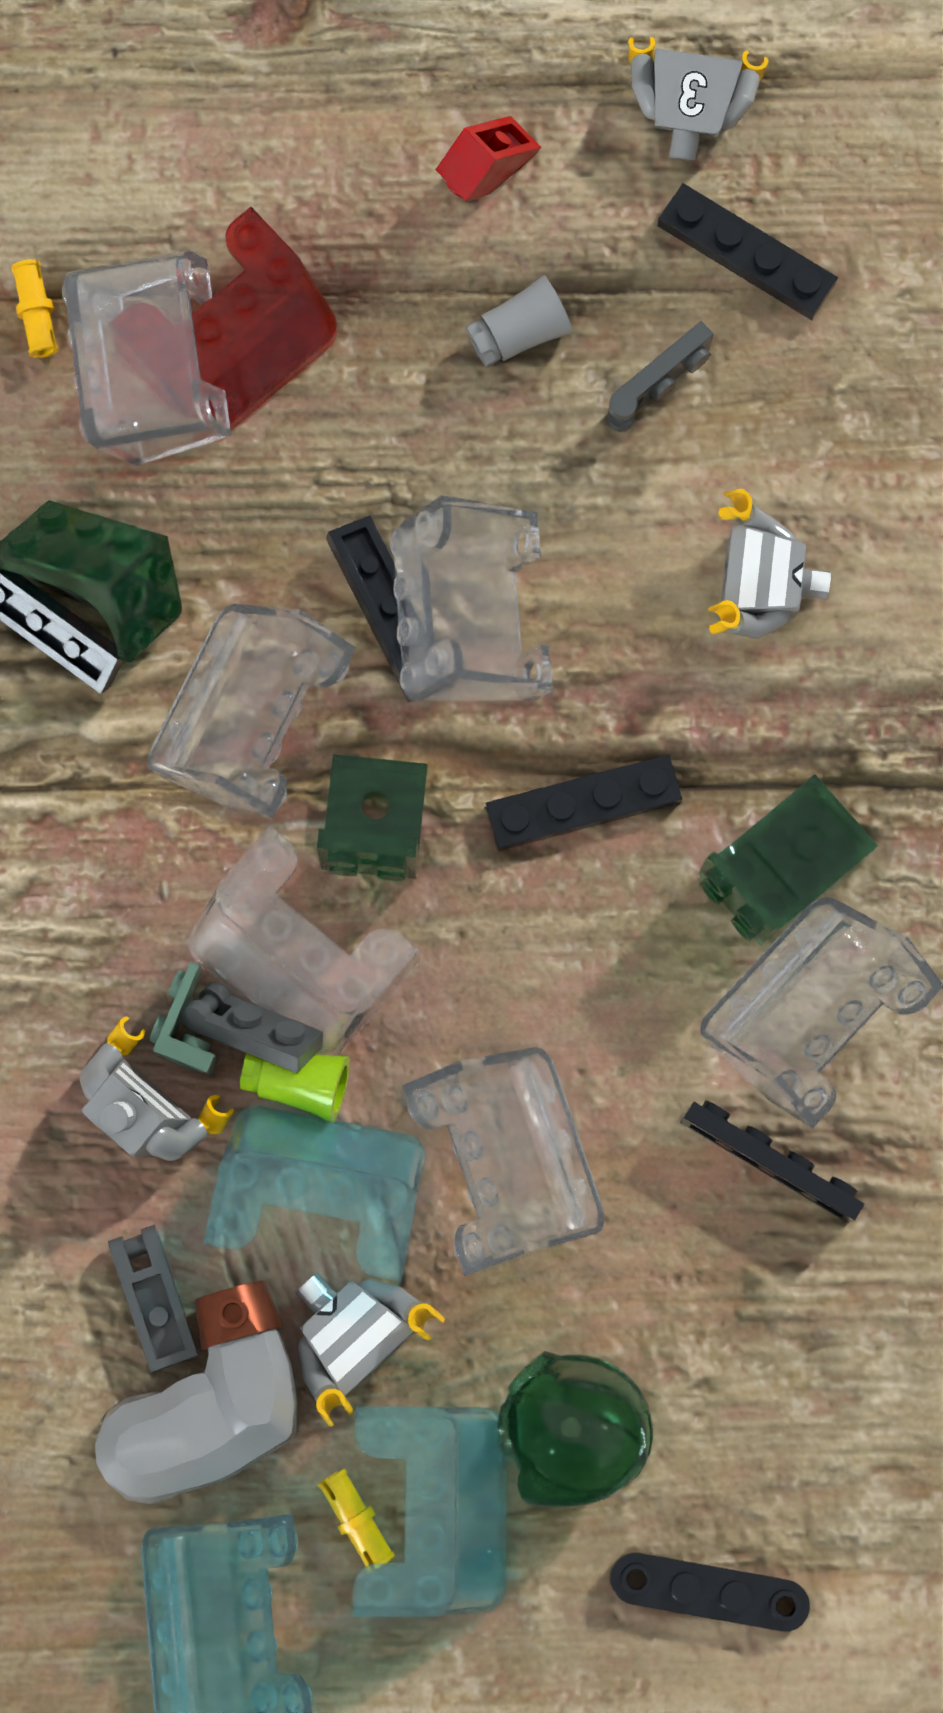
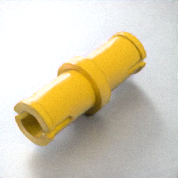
M35 259L16 262L11 266L20 302L16 305L18 318L23 319L29 345V356L43 358L54 355L59 351L50 316L54 312L52 300L46 297L41 263Z
M345 1468L336 1471L317 1484L340 1521L337 1528L341 1535L347 1533L368 1573L395 1557L394 1552L389 1548L372 1518L376 1513L371 1505L365 1506L348 1477Z

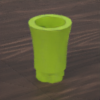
M246 1053L240 1076V1089L257 1093L259 1098L280 1102L307 1111L334 1123L339 1114L347 1087L350 1057L316 1054L298 1073H295Z

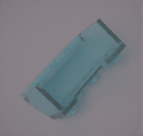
M263 1106L246 1108L234 1121L219 1166L203 1244L218 1250L220 1247L239 1249L247 1246L253 1241L258 1232L263 1204L360 1222L361 1226L356 1246V1258L360 1267L371 1276L388 1279L392 1283L402 1285L425 1167L424 1148L415 1137L404 1133L336 1120L334 1123H331L320 1117Z
M356 1406L355 1434L357 1443L362 1451L374 1458L406 1459L405 1563H374L366 1566L359 1572L353 1586V1616L435 1617L483 1613L496 1608L503 1600L506 1591L507 1431L502 1417L496 1411L486 1407Z
M293 1514L152 1528L146 1532L142 1541L141 1556L155 1713H312L313 1696L309 1685L298 1673L277 1672L276 1663L277 1641L273 1630L272 1589L269 1583L268 1569L285 1567L293 1560L298 1545Z

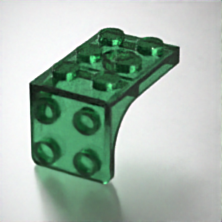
M48 500L0 541V568L73 591L90 602L107 622L113 634L118 657L121 660L127 662L134 660L162 632L175 622L182 612V602L168 536Z
M815 774L720 853L712 852L706 857L698 873L703 879L699 885L713 903L719 905L723 902L734 915L731 922L743 938L749 942L754 938L762 946L876 850L878 845Z

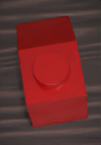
M511 116L464 128L435 170L446 180V185L453 194L463 198L465 201H470L490 195L534 157L541 146Z

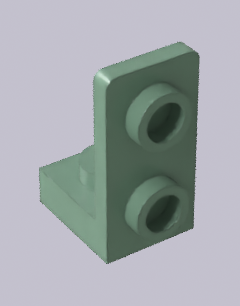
M191 961L186 972L179 969L176 973L168 995L174 998L168 1015L160 1014L157 1018L149 1041L155 1043L153 1052L157 1057L211 1078L218 1062L215 1054L208 1052L211 1044L188 1034H184L181 1041L175 1039L182 1024L181 1011L191 1002L203 974L201 966Z

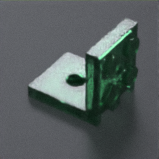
M333 754L325 829L319 828L317 852L321 870H328L330 874L339 876H357L359 871L361 874L377 875V878L388 881H404L406 875L407 878L416 879L428 764ZM370 796H382L388 801L390 808L383 818L370 819L363 813L362 804Z

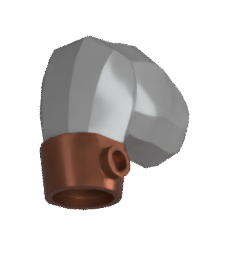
M264 1280L228 1288L195 1299L201 1350L208 1349L209 1355L204 1372L184 1378L165 1390L127 1396L107 1411L96 1437V1464L106 1482L126 1500L151 1505L168 1500L187 1491L223 1482L290 1442L297 1434L298 1396L293 1364L278 1329H281L283 1326Z

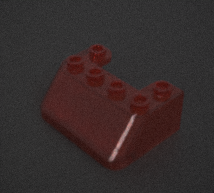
M251 206L231 222L225 235L229 253L245 270L175 328L156 307L149 304L133 305L109 324L116 350L182 423L196 437L205 441H215L227 435L330 348L337 337L335 315L301 259Z

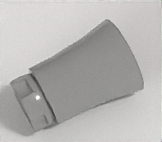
M545 275L539 277L527 288L503 304L481 315V320L465 327L469 339L485 367L495 364L500 359L504 362L532 347L573 333L568 315L556 291Z

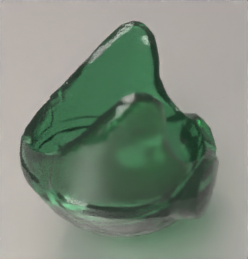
M544 1350L533 1358L508 1386V1396L500 1407L498 1419L499 1444L502 1453L515 1461L520 1472L517 1479L518 1492L526 1503L537 1507L575 1508L602 1501L626 1487L641 1473L646 1465L653 1444V1424L649 1405L637 1384L617 1366L592 1356L580 1354L561 1356Z

